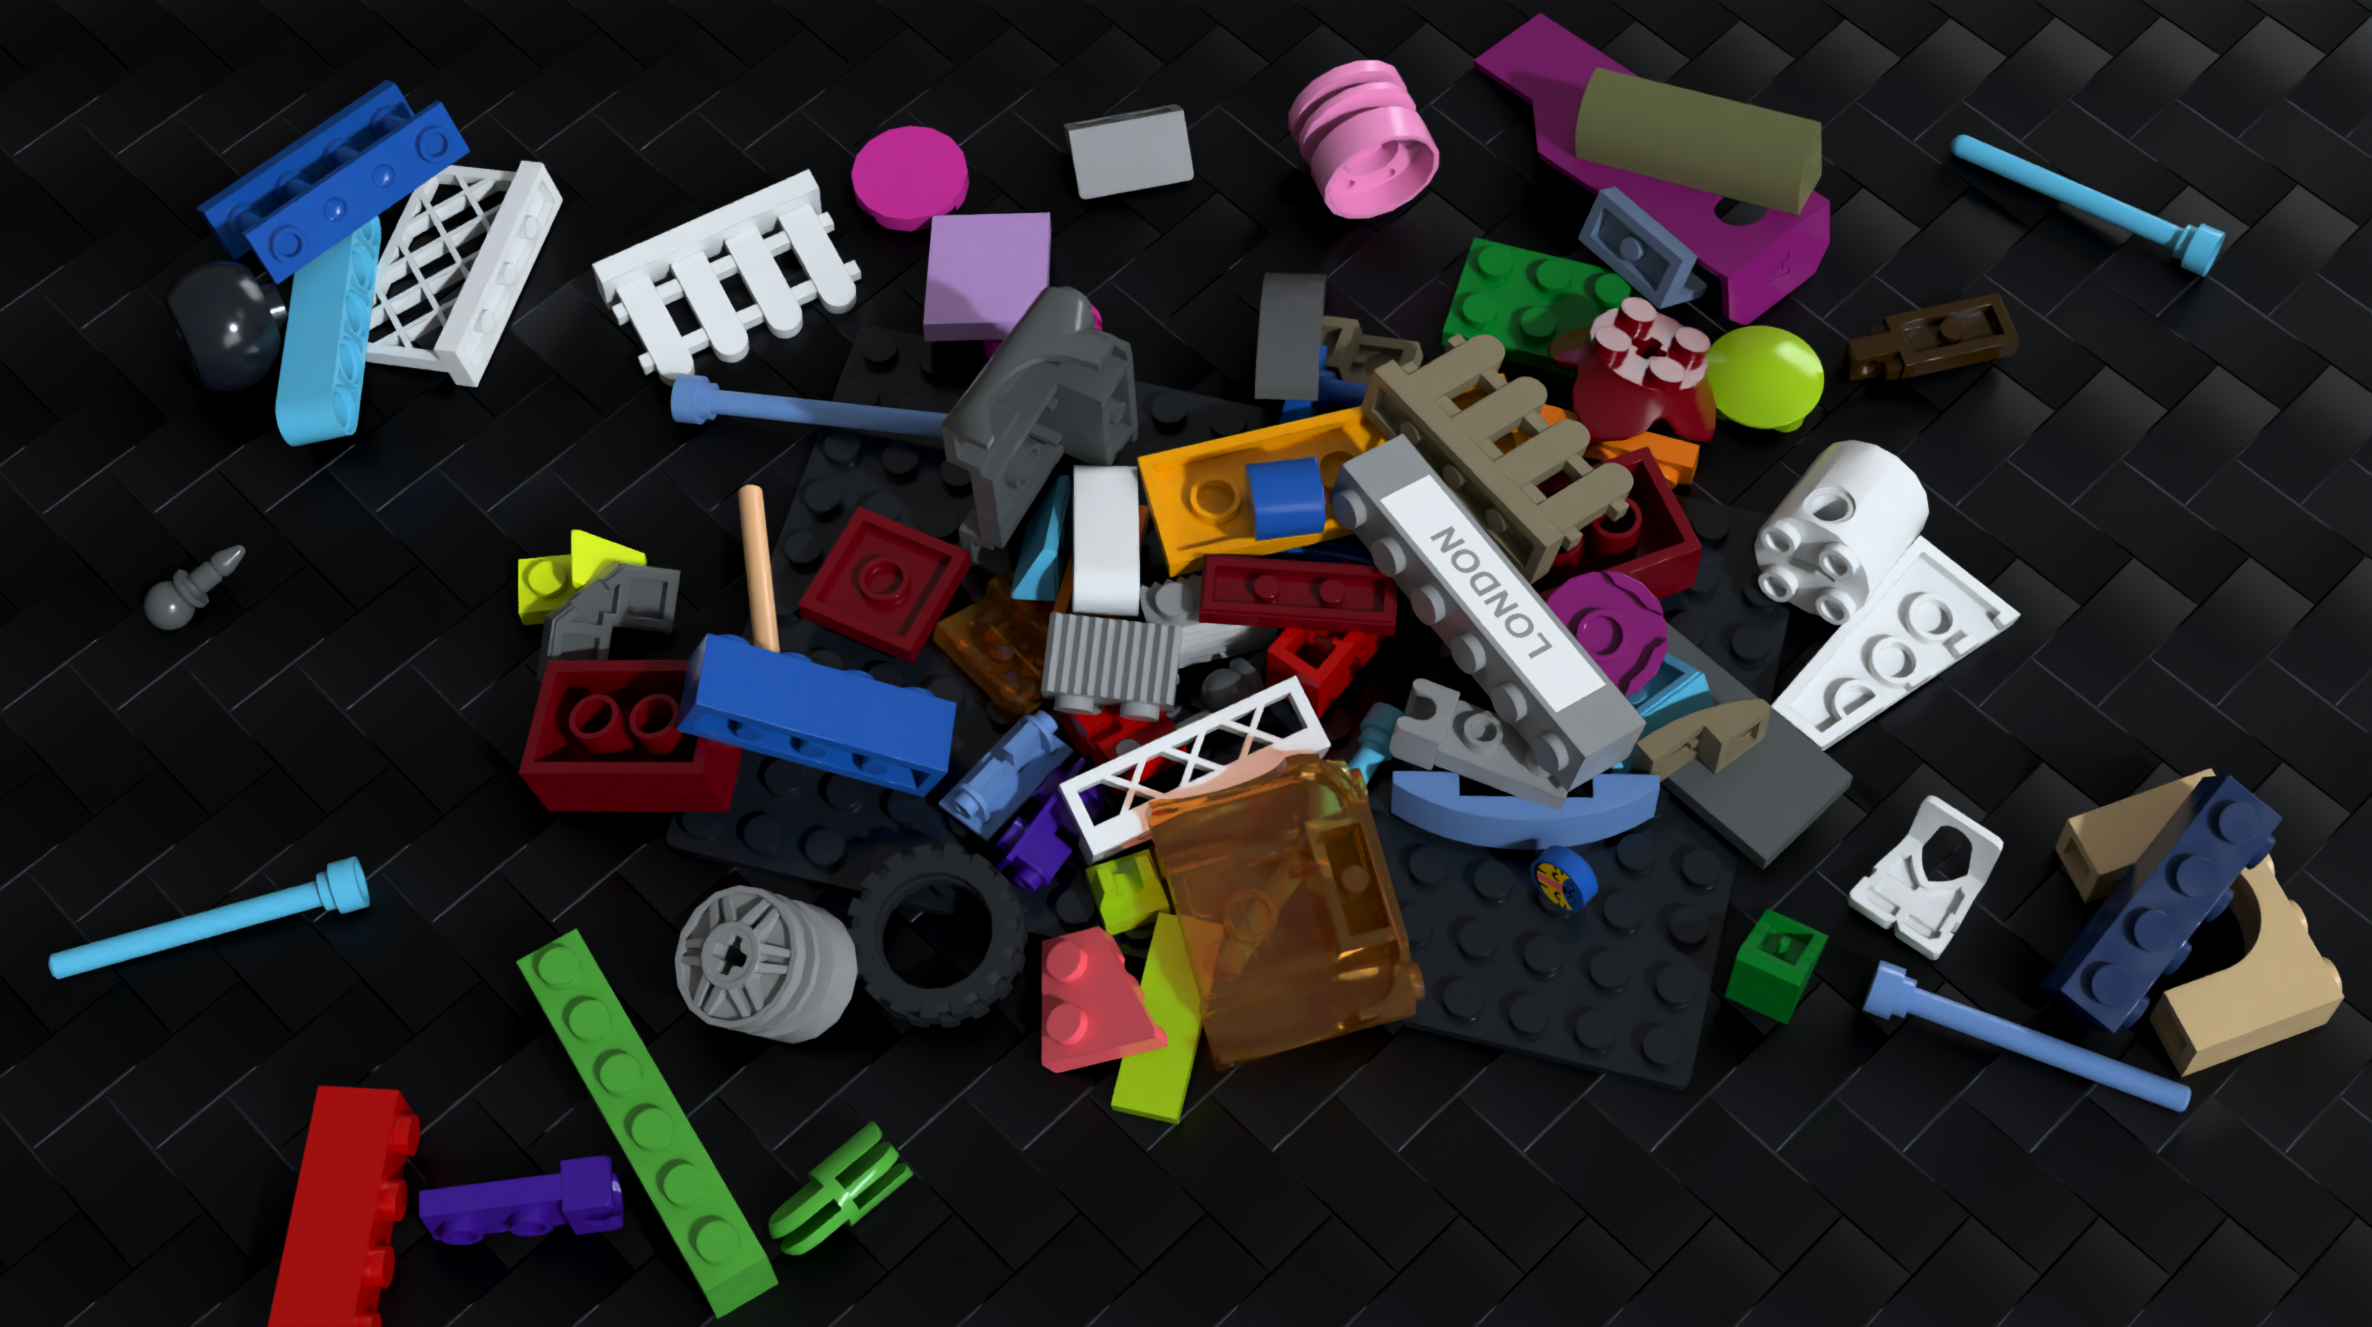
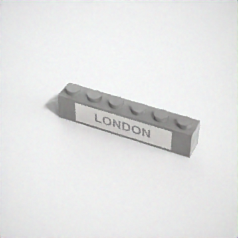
M1401 434L1343 463L1329 500L1337 519L1345 528L1352 530L1366 546L1380 572L1395 580L1398 587L1411 601L1412 608L1417 617L1435 630L1451 650L1452 657L1458 667L1463 672L1471 674L1490 697L1499 717L1505 722L1512 724L1532 748L1534 757L1540 767L1547 773L1553 774L1564 789L1569 792L1628 758L1646 725L1645 720L1406 436Z

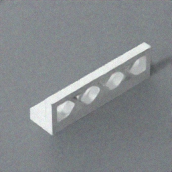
M1295 675L1059 784L1058 790L1081 835L1078 846L1090 868L1321 760L1331 744ZM1288 697L1303 727V730L1283 739L1257 730L1264 707ZM1254 713L1249 727L1234 722ZM1217 729H1222L1245 738L1238 760L1225 766L1197 757L1204 736ZM1195 740L1191 754L1175 749ZM1252 741L1267 745L1248 755ZM1158 756H1163L1186 765L1179 787L1165 794L1138 784L1145 763ZM1136 767L1131 782L1116 777ZM1193 768L1208 772V774L1189 782ZM1100 783L1127 792L1120 815L1096 826L1093 825L1078 794ZM1134 795L1150 800L1129 810Z

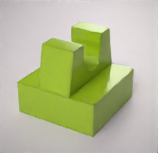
M1149 849L1085 869L1087 882L1104 930L1109 934L1115 935L1156 922L1159 912L1170 914L1169 904Z

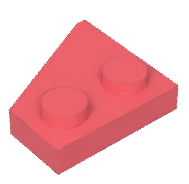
M1099 926L1042 941V1065L1054 1073L1168 1047V1036L1164 1029L1153 1021L1143 1002L1146 996L1136 978L1126 971L1124 966L1125 958L1115 939Z

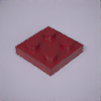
M858 506L798 603L800 615L804 619L913 664L972 565L970 552Z

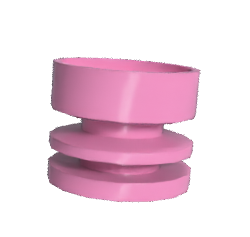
M1360 60L1331 69L1314 79L1296 97L1289 111V130L1299 145L1302 157L1311 167V175L1325 204L1335 215L1347 219L1371 218L1393 211L1412 200L1430 183L1439 167V150L1425 123L1416 112V105L1407 92L1404 81L1394 66L1382 61Z

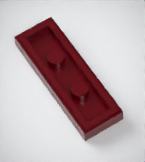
M1204 554L1199 623L1285 629L1302 628V630L1344 633L1362 632L1373 635L1395 636L1398 585L1392 577L1385 576L1377 566Z

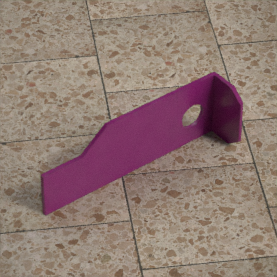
M1539 13L1473 60L1475 68L1533 106L1539 159L1596 197L1600 190L1616 186L1698 256L1695 263L1722 280L1723 315L1728 319L1744 326L1749 325L1815 274L1830 243V201L1814 190L1799 216L1768 208L1760 220L1752 224L1737 226L1721 221L1714 213L1715 206L1724 196L1576 158L1575 135L1578 114L1586 87L1596 67L1638 76L1545 15Z

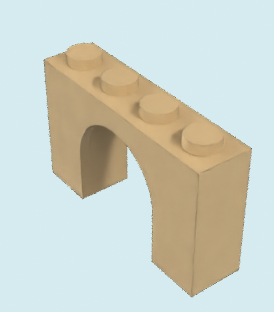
M2212 768L2067 820L2055 850L2085 904L2111 895L2203 777L2216 776ZM2269 854L2253 869L2248 870L2245 867L2229 887L2234 891V896L2228 907L2236 916L2244 938L2243 959L2225 970L2164 991L2149 1017L2180 1077L2324 1025L2345 997L2342 993V982L2336 967L2329 959L2321 957L2308 935V924L2302 909L2295 901L2287 899L2275 878V869Z

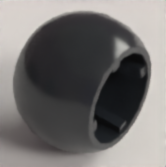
M215 260L198 264L188 269L169 285L163 295L166 309L190 366L204 389L215 392H237L249 389L267 380L280 367L284 349L280 334L286 332L288 313L272 280L258 284L252 271L246 264L235 261Z

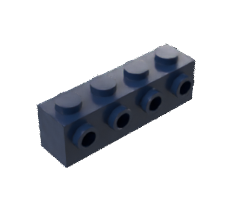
M2230 775L2203 777L2038 987L2091 1030L2115 1033L2119 1027L2123 1030L2131 1027L2147 1009L2150 998L2145 994L2161 973L2164 976L2172 974L2188 957L2192 945L2187 940L2203 920L2206 923L2213 921L2229 905L2234 896V891L2229 887L2245 867L2248 870L2256 867L2272 850L2276 838L2271 833L2283 817Z

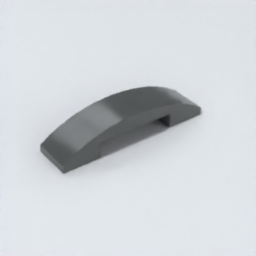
M1265 272L1259 317L1255 399L1318 401L1326 274Z

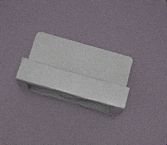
M1177 104L1063 124L1067 147L1072 153L1078 194L1082 199L1189 181L1194 177L1184 110Z

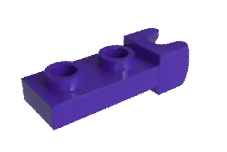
M610 1156L562 1160L560 1162V1173L419 1191L420 1219L435 1241L442 1240L450 1245H469L481 1241L484 1238V1234L511 1231L519 1236H539L550 1232L554 1225L570 1224L576 1235L610 1231L622 1228L624 1221L621 1176L612 1173V1158Z

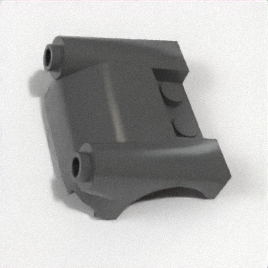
M1061 286L1059 288L1046 287L1040 291L941 424L946 460L966 469L972 483L973 508L958 529L961 547L970 552L972 566L1006 581L1009 580L1014 572L1009 556L1010 537L1025 513L1042 502L1060 475H1069L1073 484L1074 465L1118 466L1125 444L1130 443L1133 445L1137 441L1138 419L1133 355L1130 343L1110 333L1094 328L1095 318L1091 311L1090 301L1081 292L1068 286Z

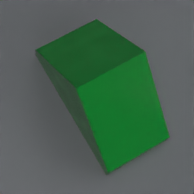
M1767 908L1740 947L1725 997L1787 1025L1829 936Z

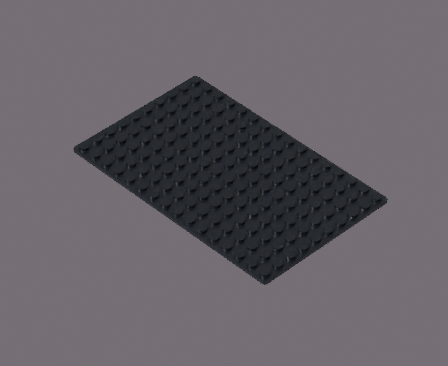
M866 325L857 333L831 402L949 414L990 359L987 357L985 349L949 341L928 342L925 341L924 336ZM1135 381L1138 419L1137 441L1133 445L1130 443L1125 444L1118 466H1137L1138 470L1137 457L1279 424L1282 412ZM822 425L770 561L780 653L794 652L803 654L816 664L841 671H863L870 674L874 680L901 688H924L932 692L937 698L955 702L956 710L948 772L925 797H920L743 749L729 812H674L666 833L669 848L676 853L860 896L864 889L861 883L871 871L877 875L886 867L883 861L896 853H900L902 857L914 853L913 847L931 844L933 849H944L945 844L962 847L965 853L971 855L977 853L983 856L994 866L1003 854L994 847L998 839L1017 816H1020L1027 822L1040 803L1032 797L987 843L940 807L939 802L1024 714L1034 716L1039 710L1049 714L1058 726L1053 735L1074 750V754L1059 769L1065 772L1081 757L1086 760V763L1077 773V776L1094 768L1093 758L1090 755L1084 758L1066 735L1059 718V711L1054 710V699L1041 697L1023 710L1014 712L945 643L948 639L973 625L1011 596L1010 593L1025 529L1040 503L1025 513L1010 537L1009 556L1014 572L1009 580L1006 581L971 565L913 664L802 618L798 603L858 506L962 548L958 529L973 508L974 496L971 477L968 476L966 469L946 460L943 438ZM1559 471L1545 481L1566 475V473ZM1138 472V505L1148 506ZM1675 495L1702 546L1695 586L1658 599L1664 613L1663 617L1667 623L1759 699H1764L1770 705L1792 605L1788 601L1777 602L1769 598L1762 591L1758 582L1762 571L1757 564L1754 544L1759 529L1771 515ZM1149 509V523L1139 555L1140 587L1144 585L1151 588L1154 582L1163 585L1167 579L1176 582L1179 576L1188 580L1192 573L1201 576L1203 570L1169 577ZM1356 534L1328 540L1367 549ZM1071 540V545H1070V549H1069V554H1068L1067 563H1068V560H1069V557H1070V553H1071V550H1072V540ZM1398 588L1395 636L1387 638L1319 719L1331 744L1321 760L1096 865L1149 849L1169 904L1170 914L1223 925L1225 935L1221 947L1222 951L1361 747L1358 742V738L1362 734L1359 725L1373 704L1383 702L1405 713L1413 681L1419 678L1423 679L1429 668L1446 656L1451 655V650L1430 625H1426L1417 617L1412 608L1411 601ZM1139 611L1138 617H1122L1121 620L1140 622ZM750 615L742 638L754 646ZM1277 628V638L1285 628ZM1019 637L1009 643L1010 646L1036 665L1041 662L1043 648L1036 639ZM1259 650L1180 668L1178 670L1180 682L1176 686L1174 712L1164 713L1176 725L1204 710L1205 708L1200 699V690L1205 678L1215 670L1229 668V662L1235 657H1241L1247 661ZM1264 679L1263 683L1265 689H1267L1268 687H1266V679ZM1469 687L1458 690L1460 692L1459 700L1496 713L1490 697L1482 688ZM1282 699L1264 707L1257 730L1283 739L1303 730V727L1291 703ZM1254 713L1234 722L1249 727ZM1217 729L1204 736L1197 757L1225 766L1238 760L1245 738L1222 729ZM1195 740L1185 745L1187 753L1191 754ZM1252 741L1248 755L1267 745ZM1393 756L1390 761L1381 762L1240 972H1231L1225 969L1218 959L1213 981L1661 1088L1681 1091L1689 1085L1692 1076L1739 849L1660 783L1654 817L1617 835L1595 842L1566 847L1580 855L1592 868L1597 879L1598 892L1580 911H1565L1557 907L1541 893L1531 876V864L1546 849H1500L1464 843L1428 832L1391 813L1393 771L1445 772L1435 765L1432 770H1427ZM1179 763L1141 785L1165 794L1179 787L1186 765ZM1193 768L1189 782L1208 774V772ZM1604 771V772H1602V773H1600V774H1610V773H1608L1607 771ZM1459 778L1460 796H1515L1473 779ZM1592 779L1569 791L1567 797L1589 798ZM1109 790V793L1104 798L1107 802V807L1099 814L1093 825L1096 826L1120 815L1127 792L1117 796ZM1134 795L1129 810L1150 800ZM1060 828L1055 832V835L1069 845L1073 851L1046 888L1038 887L1033 894L1026 892L1013 880L1014 875L1017 873L1016 870L1007 865L1000 871L1009 882L1022 906L1028 937L1040 940H1047L1098 926L1104 929L1086 878L1085 869L1089 868L1078 846V842ZM951 884L926 886L907 895L898 905L991 928V919L984 904L970 891ZM1156 922L1112 935L1125 960L1146 965Z

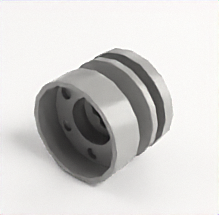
M742 885L715 892L695 908L681 931L675 956L678 989L688 1008L710 1025L792 1044L817 1038L839 1020L852 998L858 972L855 945L844 924L824 908L802 901L791 900L786 896L774 894L764 889Z

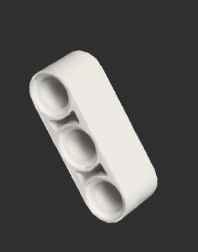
M1074 465L1072 484V614L1076 616L1138 617L1140 558L1137 466Z

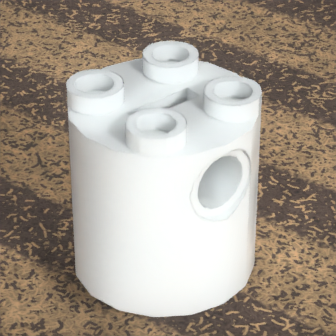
M1856 440L1837 442L1830 445L1819 454L1759 529L1754 548L1757 564L1762 571L1758 578L1762 591L1774 601H1788L1808 613L1821 616L1831 624L1843 625L1847 623L1854 613L1865 606L1925 525L1929 515L1927 494L1916 474L1897 456L1877 445Z

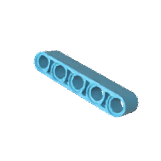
M378 216L294 273L275 410L280 433L290 446H301L352 435L356 431L381 243V226Z

